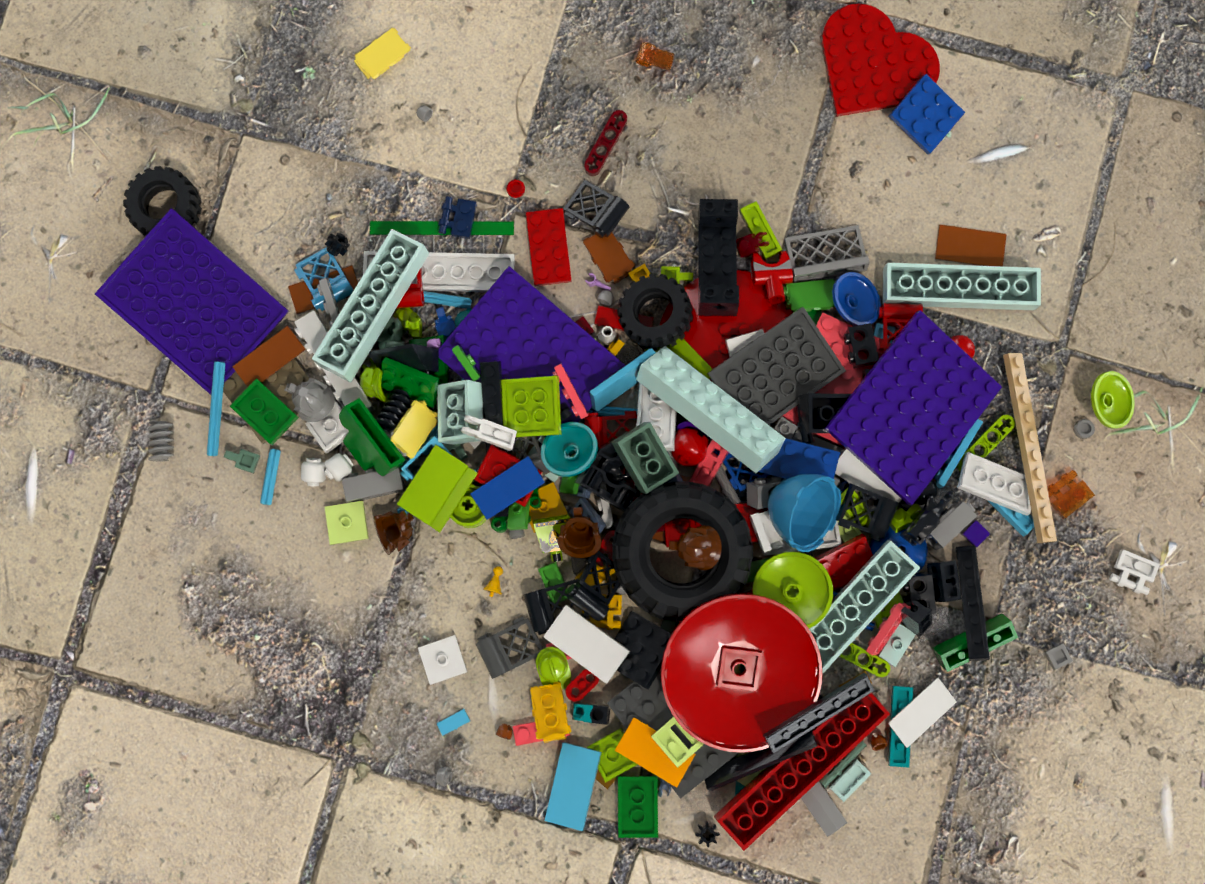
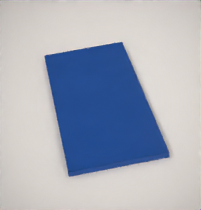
M528 456L470 494L488 520L544 484L545 481Z

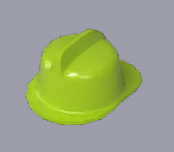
M546 647L541 650L536 658V668L543 686L560 682L562 690L570 684L571 671L564 652L556 647Z

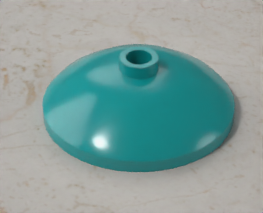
M578 422L561 424L562 435H548L545 437L541 447V459L551 473L561 477H571L584 472L590 467L598 452V442L595 434L588 426Z

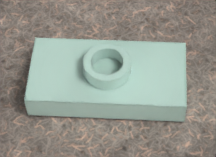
M900 624L878 657L896 667L915 634Z
M855 759L829 788L845 802L871 773Z

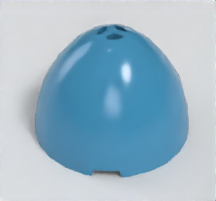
M800 474L782 481L770 493L768 513L771 523L778 535L794 549L801 552H810L824 542L823 537L828 531L833 530L841 507V492L836 487L834 479L819 474Z

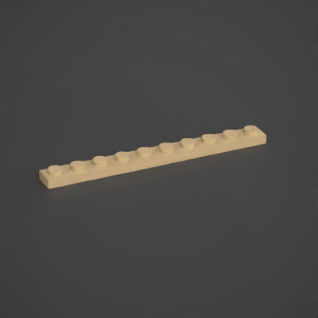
M1007 353L1003 355L1037 543L1057 541L1023 355L1022 353Z

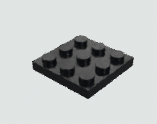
M630 611L614 640L630 651L617 671L649 690L661 669L664 650L671 633L637 613Z

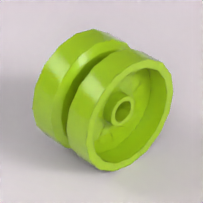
M471 484L450 516L459 526L476 528L487 521L470 494L480 487ZM471 503L473 505V508H469V510H467V504Z

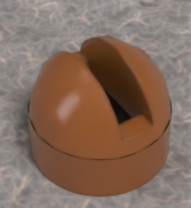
M502 724L497 729L496 735L511 740L512 727Z
M878 734V737H874V735L871 737L870 744L874 751L887 747L888 744L883 735Z

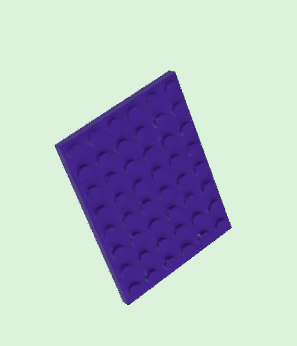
M172 208L95 292L99 299L210 395L212 394L214 362L225 363V383L235 372L232 366L253 352L290 312Z
M510 266L507 267L439 348V359L464 380L473 381L452 351L457 345L461 346L466 355L470 354L476 362L474 366L480 375L481 362L501 361L502 380L554 376V367L562 363L587 412L592 407L590 391L626 366ZM481 377L476 382L481 383ZM560 381V411L569 407L572 412L571 416L561 422L579 423L581 418L580 416H575L571 408L573 403L571 399L567 400L563 394L562 389H564V386Z
M919 310L825 427V430L908 505H913L1002 386Z

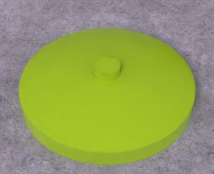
M785 552L770 558L761 566L754 580L753 594L782 603L796 613L810 629L821 622L828 613L833 599V585L827 570L818 560L800 552Z

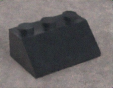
M412 343L369 352V356L374 364L381 370L382 361L387 357L429 375L439 372V349Z
M807 393L800 395V416L807 433H829L825 430V427L851 394Z

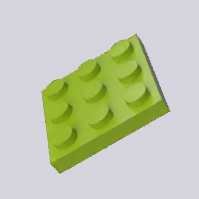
M559 376L501 380L504 427L517 431L516 437L562 435Z

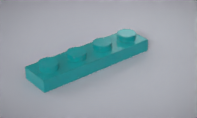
M892 686L890 720L913 700V687ZM890 727L888 766L909 768L910 746L906 748Z

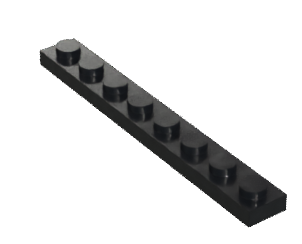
M501 361L481 362L484 419L503 426ZM486 442V454H487V452H488L490 446L492 445V444H489V443H487V442ZM509 506L493 517H507Z

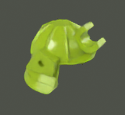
M370 359V367L365 364L362 365L364 371L360 377V386L368 397H375L386 403L389 396L392 395V391L381 387L383 372Z

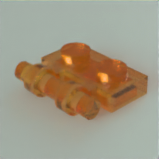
M1074 470L1068 474H1063L1059 481L1047 487L1049 498L1052 495L1056 498L1051 505L1062 519L1067 518L1095 496L1083 480L1077 484L1074 482L1073 479L1078 476ZM1067 485L1070 489L1062 494L1060 489Z

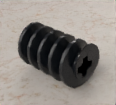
M400 389L392 391V395L389 396L385 407L382 408L381 413L377 417L378 419H376L382 429L394 431L408 408H411L410 396Z

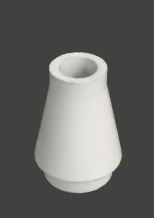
M605 326L599 331L598 339L603 345H610L616 341L617 333L610 326Z

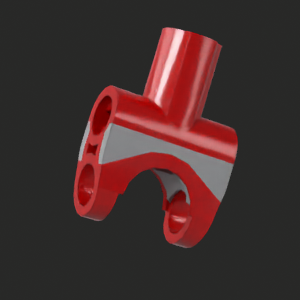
M786 251L779 252V261L774 264L764 262L759 253L752 254L751 276L753 285L766 286L768 302L772 305L785 301L783 284L793 282L792 265Z

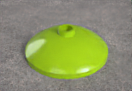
M1115 371L1100 374L1096 378L1091 390L1093 412L1104 426L1111 429L1122 428L1129 423L1134 412L1135 400L1131 385L1122 374Z

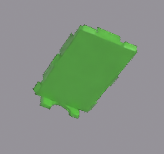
M811 280L786 284V287H783L786 310L791 307V311L795 312L799 308L804 307L809 312L812 309L819 311L835 307L832 297L835 280Z

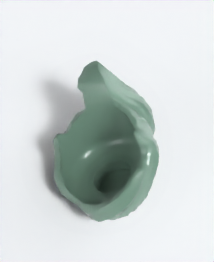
M391 316L377 339L379 349L405 345L402 340L403 327L398 318Z

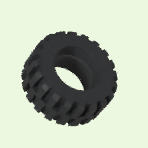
M155 166L154 170L150 168L145 169V173L142 175L138 173L135 176V181L131 180L129 182L130 188L129 190L126 189L124 196L127 198L123 200V206L126 208L124 212L126 217L129 218V222L144 236H147L161 220L153 219L149 216V203L156 194L166 190L177 193L178 200L174 210L191 225L198 223L199 218L197 214H201L202 210L199 206L202 203L198 195L199 192L187 177L178 170L174 171L170 167L163 169L161 166Z
M649 274V278L641 276L639 277L640 281L636 283L632 281L630 289L625 288L622 292L624 298L619 299L618 304L620 308L617 309L620 325L627 337L634 344H638L639 347L646 349V347L652 348L654 351L658 347L662 349L670 344L672 347L677 345L676 340L680 339L682 341L684 339V332H689L691 328L690 322L693 321L692 304L684 287L678 284L674 278L668 279L663 274H660L659 277L656 274ZM655 298H663L670 301L673 311L670 318L664 324L657 327H647L640 323L638 315L646 302Z

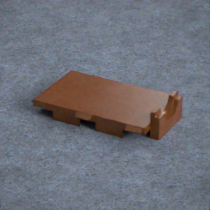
M612 232L609 237L600 238L595 234L583 240V244L591 255L592 261L595 265L597 264L606 283L613 281L616 284L629 276L628 273L632 271L631 269L634 268L635 264L628 258L621 242L617 241Z

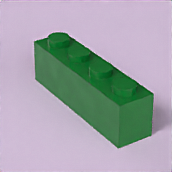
M1004 614L985 621L989 652L1018 638L1012 621ZM965 632L932 647L939 664L947 672L970 662Z

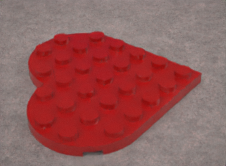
M867 4L847 5L834 12L826 22L822 33V49L836 117L897 107L925 74L937 83L940 74V63L937 53L931 44L916 34L895 32L891 20L878 8Z

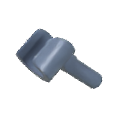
M661 779L658 796L661 797L663 790H666L668 797L671 792V786Z

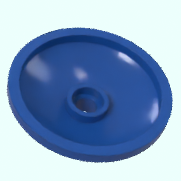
M848 272L837 278L833 285L832 297L835 308L840 316L854 326L874 323L879 317L881 301L873 283L862 274L856 272Z
M889 527L885 539L881 538L880 541L871 539L869 546L873 555L887 540H891L898 548L902 546L904 553L920 567L916 573H919L926 563L928 556L926 540L919 545L912 546L900 536L906 529L895 533Z

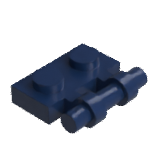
M446 196L445 203H442L441 209L443 212L438 222V226H440L438 233L446 234V229L449 228L452 229L451 235L453 237L470 239L477 202L458 199L456 206L452 205L453 198ZM450 212L455 213L454 221H449Z

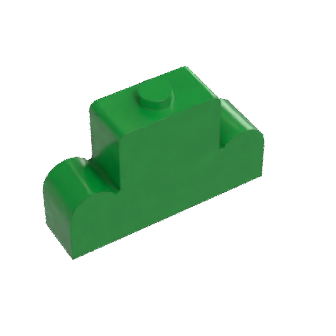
M358 398L343 407L339 413V419L344 428L349 430L343 443L362 469L366 471L374 466L378 474L385 476L399 468L405 461L404 457L393 442L390 441V438L361 399Z

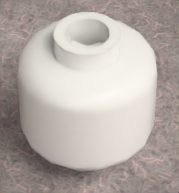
M336 453L325 461L326 470H324V473L330 480L334 478V480L340 482L348 474L352 473L354 465L346 454Z
M306 458V461L301 464V480L307 482V486H319V483L326 480V474L324 473L326 467L321 458Z

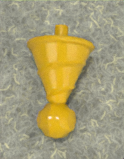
M496 566L493 569V578L483 588V590L490 592V597H493L494 593L502 594L499 576L503 574V569L500 566Z

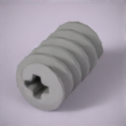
M166 421L148 422L152 424V426L148 427V430L154 432L148 435V438L152 439L148 445L154 447L148 451L149 454L153 455L148 460L155 462L169 461L168 458L174 456V454L169 453L168 450L173 449L174 446L168 445V443L174 441V439L169 438L168 435L173 434L174 431L168 430V427L173 426V423Z

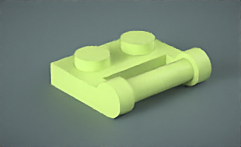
M674 716L651 736L677 768L704 745L688 734L679 725ZM674 724L691 742L692 746L689 749L672 731L671 727Z

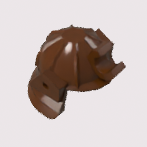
M576 507L573 508L574 517L568 519L565 525H561L557 542L560 550L566 555L575 558H586L597 553L601 547L598 522L594 523L589 517L583 516V508Z
M390 511L373 517L378 538L387 555L394 552L396 548L398 552L410 543L409 539L413 531L411 521L414 519L411 513L406 515L405 511L400 513Z
M702 525L696 528L687 527V532L680 536L678 542L669 541V550H678V556L685 561V566L709 570L719 561L722 545L717 531L710 526Z

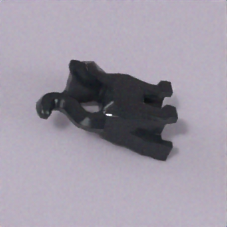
M947 492L938 504L934 502L933 496L930 495L926 500L923 511L914 518L909 527L900 536L912 546L924 542L925 538L940 523V516L948 512L945 506L954 497L953 492Z

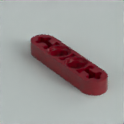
M616 110L612 113L587 157L584 168L589 176H596L600 173L626 127L627 115L624 111ZM621 116L622 121H619L617 128H615L616 118ZM608 131H613L616 136L614 139L609 140L605 137V134ZM597 148H606V154L598 155L596 152ZM595 158H596V159H597V162H596V168H597V169H594V168H593L592 171H591L589 165H593V163L595 162Z

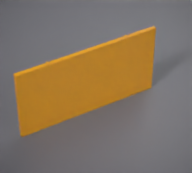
M633 717L615 751L677 788L696 754L691 755L677 768L651 737L656 730Z

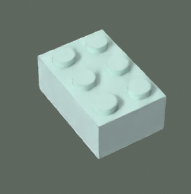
M462 380L438 385V442L455 445L481 441L474 436L462 433L461 429L462 427H469L477 430L478 425L464 421L465 415L479 419L483 418L482 384L476 381Z

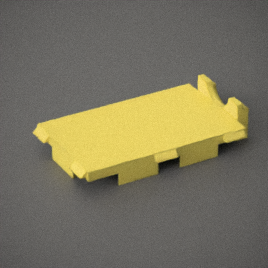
M391 28L378 39L372 41L361 52L359 51L355 54L354 62L367 79L370 76L372 79H376L390 68L389 66L392 67L410 51L411 47L401 39L395 28Z
M414 400L412 402L411 408H408L390 438V441L400 451L406 453L410 459L415 457L422 444L426 442L432 429L438 423V420L435 418L438 417V413L430 410L424 400L419 402Z

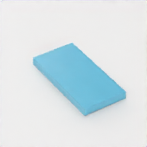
M652 348L648 349L592 389L590 397L593 410L598 412L637 384L636 378L641 364L656 352Z
M566 742L562 743L545 821L579 831L584 830L602 752Z

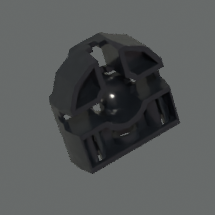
M605 443L598 447L597 456L605 460L601 468L591 464L589 468L577 476L574 483L625 512L637 494L638 488L635 484L632 488L625 484V480L629 478L630 474L612 443ZM620 466H624L625 473H621ZM602 481L607 486L614 488L611 494L599 487Z

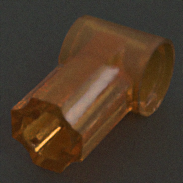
M642 42L635 61L644 67L652 65L670 71L675 54L656 49L651 43Z

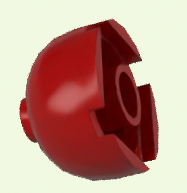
M694 429L678 430L675 434V451H670L672 457L684 466L700 464L705 459L709 446L707 437L704 435L701 437L697 434L698 431Z

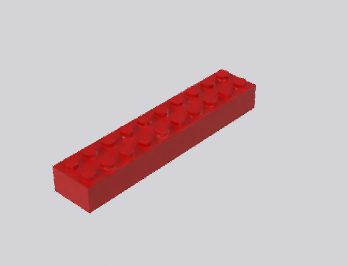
M872 693L868 694L812 729L817 747L765 768L717 812L714 818L741 849L745 851L886 719L890 713Z

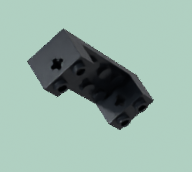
M700 199L698 316H737L739 307L736 252L738 199Z

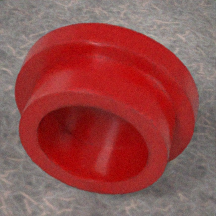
M514 179L507 184L506 189L510 197L520 198L525 193V185L522 181Z

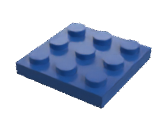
M925 74L888 117L928 155L932 153L959 121L965 111Z

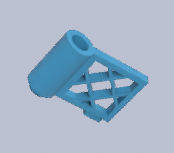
M326 248L296 264L297 268L294 271L299 280L304 279L314 298L311 302L316 310L321 309V311H324L323 303L326 301L324 295H320L318 288L313 289L314 278H327L330 269L338 270L340 274L334 279L329 278L336 303L350 296L354 291L335 257ZM328 253L330 256L328 264L319 263L321 257ZM308 264L314 265L311 274L305 273L302 268ZM318 266L326 268L324 277L315 275Z

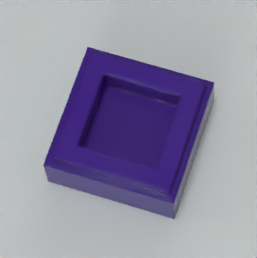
M975 520L961 535L977 548L990 533Z

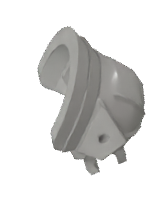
M309 378L307 382H302L298 386L287 383L284 391L292 394V402L295 405L294 411L304 421L318 422L323 420L331 413L334 407L335 396L332 389L314 378Z

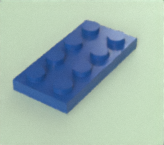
M786 438L779 453L758 472L785 479L800 474H819L834 479L840 452Z

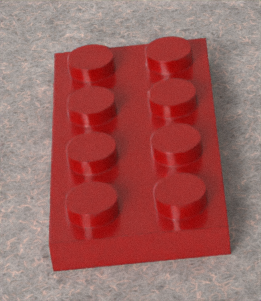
M563 208L526 212L534 286L572 282Z

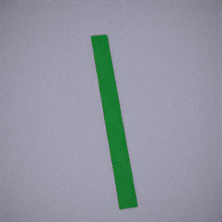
M370 221V235H388L391 229L403 235H451L452 229L447 228L446 234L438 233L439 221ZM474 221L471 235H514V222Z

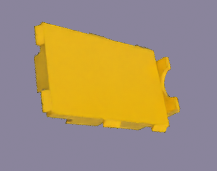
M554 682L553 685L531 687L532 715L535 718L537 730L535 732L536 739H543L544 743L566 739V734H570L571 727L568 725L566 715L567 704L564 703L561 683Z

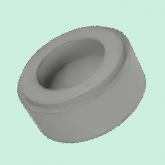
M1082 419L1074 425V433L1080 439H1087L1095 432L1094 424L1088 419Z

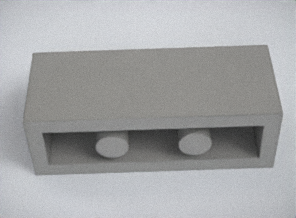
M399 467L385 476L378 474L375 469L366 470V474L358 475V473L348 474L347 478L342 479L346 502L363 501L406 491L403 476L400 474L401 468Z

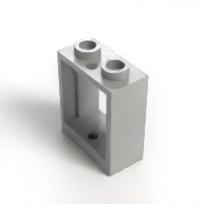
M964 501L954 505L940 518L938 526L925 538L927 543L934 550L944 548L977 517L974 513V507Z

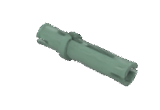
M862 740L819 780L820 784L827 788L837 776L840 777L844 768L867 746L866 743Z

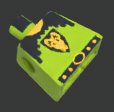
M569 514L532 520L542 553L550 552L552 562L563 560L562 551L558 546L557 540L561 525H565L567 520L570 519Z

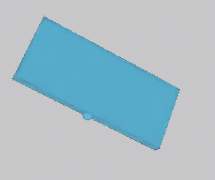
M465 709L438 722L437 726L443 736L470 722V719Z

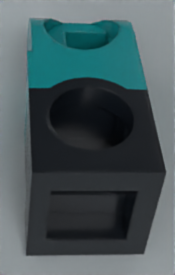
M574 703L572 720L607 725L610 720L611 708L604 705Z

